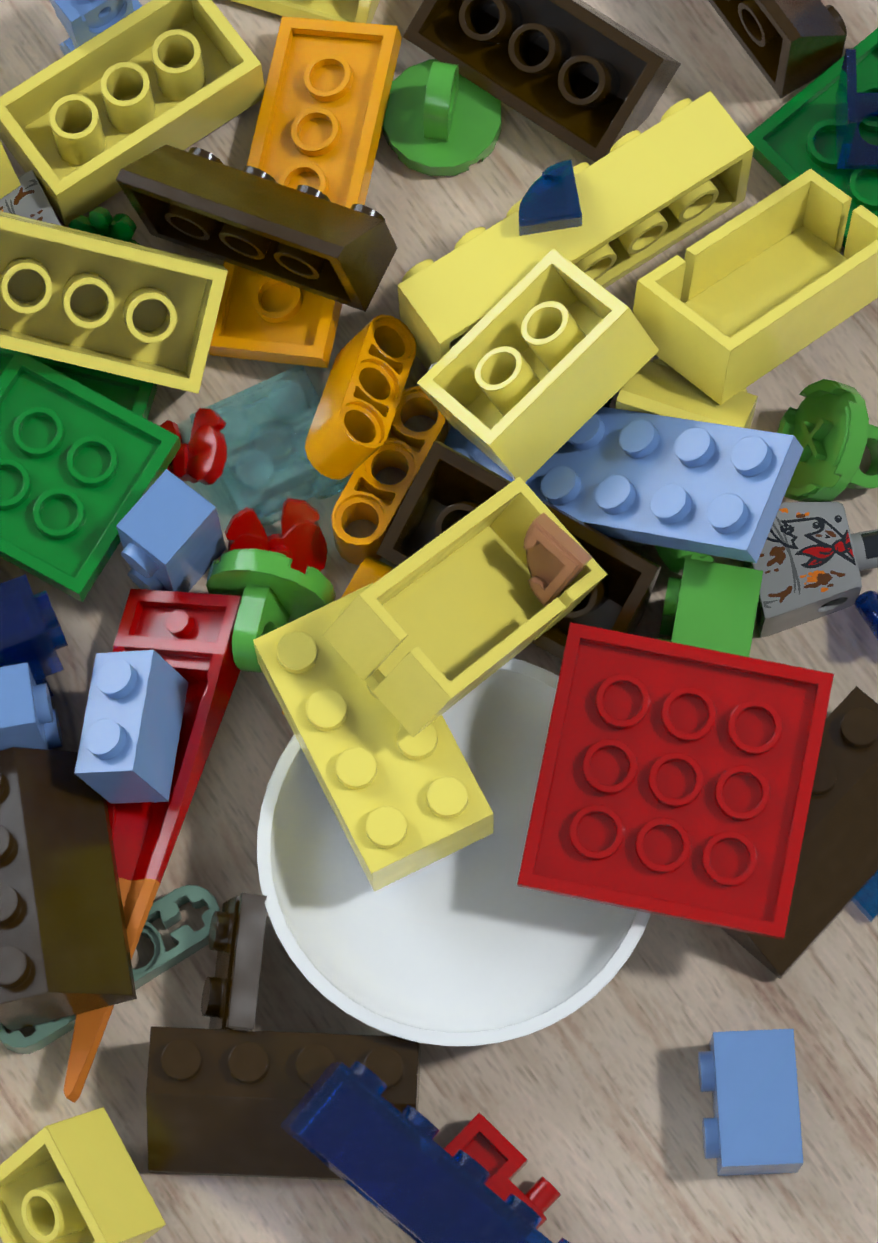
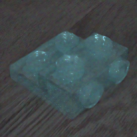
M297 365L206 407L216 411L226 422L225 427L220 432L225 437L227 459L219 480L236 514L246 507L254 509L263 526L271 525L281 520L283 503L288 498L307 500L315 496L316 499L321 500L332 497L344 490L353 474L352 472L348 477L341 480L330 479L321 475L307 458L305 441L320 402V397L302 365ZM195 413L189 415L192 426L195 418Z

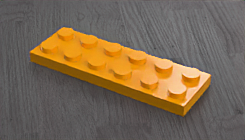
M282 16L247 166L258 168L272 176L277 183L296 189L298 185H307L325 194L331 202L351 208L353 204L365 206L402 41L398 26ZM224 261L223 266L228 270L209 354L212 356L328 368L342 303Z

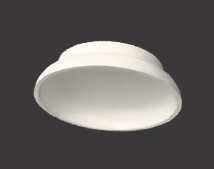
M512 658L442 714L494 814V833L375 892L295 735L291 738L272 773L261 806L257 831V864L262 895L267 896L265 906L274 930L291 960L304 977L324 997L345 1013L387 1034L418 1043L440 1046H478L500 1043L539 1031L575 1012L596 996L615 977L632 954L644 933L651 913L517 886L559 680L558 675L526 661Z

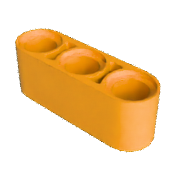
M381 314L374 317L338 352L305 441V451L308 460L321 475L330 479L341 480L348 477L376 452L388 437L416 355L417 346L409 328L402 321L391 315Z
M420 386L409 387L403 390L386 441L354 470L334 506L331 519L335 547L340 556L349 563L360 566L368 556L377 560L382 558L376 553L434 441L437 440L444 444L448 435V421ZM417 415L428 416L435 421L432 428L422 432H415L404 426L409 418ZM387 467L399 468L407 474L402 481L392 485L380 483L374 478L380 470ZM365 519L377 525L374 533L366 538L351 537L345 532L347 526L356 520Z

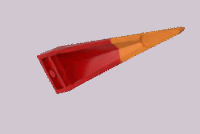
M131 588L114 641L113 652L155 650L189 682L169 801L111 804L107 801L131 960L241 671L237 668L233 659L232 635L242 596ZM114 1005L76 1014L63 1090L66 1098L73 1103L81 1095Z

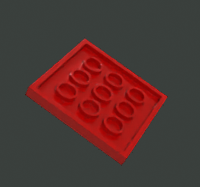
M570 622L517 886L783 940L834 674Z

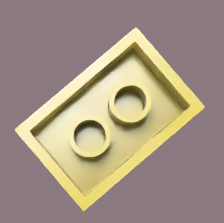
M553 248L417 384L456 430L514 480L520 476L526 482L659 350L627 305Z

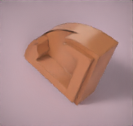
M545 513L534 519L526 533L524 548L531 575L528 582L534 595L546 607L554 599L562 595L592 559V556Z

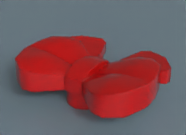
M199 408L195 413L188 444H182L181 434L176 423L166 420L160 425V427L180 438L181 447L167 468L180 480L212 485L222 475L227 459V445L224 434L220 431L225 427L226 422L216 411L208 408Z
M288 498L283 503L281 534L267 536L263 524L254 509L248 507L233 515L225 530L228 540V552L233 549H260L278 552L292 559L290 568L304 574L306 573L307 566H312L320 572L325 568L328 549L324 534L317 522L320 519L319 512L305 500Z

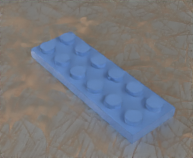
M601 407L525 483L542 500L608 537L757 563L804 448L794 435ZM451 426L444 441L445 445L510 482L514 481L496 463Z

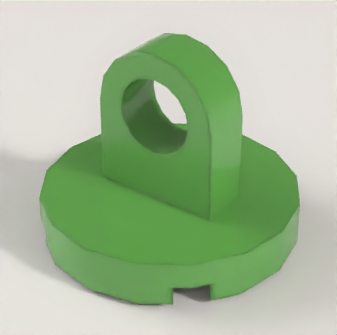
M429 59L407 68L392 82L382 126L383 135L388 146L390 144L391 149L398 155V159L409 169L429 176H456L468 171L469 166L476 164L481 158L482 161L485 160L493 152L501 134V101L460 75L458 65L440 62L437 59Z
M827 379L819 380L805 387L799 395L806 398L800 403L798 409L789 407L783 415L777 433L794 435L804 448L784 496L798 502H831L846 487L850 489L877 488L878 427L869 424L864 398L854 387ZM867 446L871 455V464L868 471L863 473L859 466Z
M233 549L223 553L220 561L218 559L213 561L206 582L209 594L242 596L232 635L233 659L238 669L245 672L263 673L258 664L253 640L335 601L336 595L333 585L319 570L312 566H307L306 573L304 574L290 568L292 559L286 557V555L260 549Z

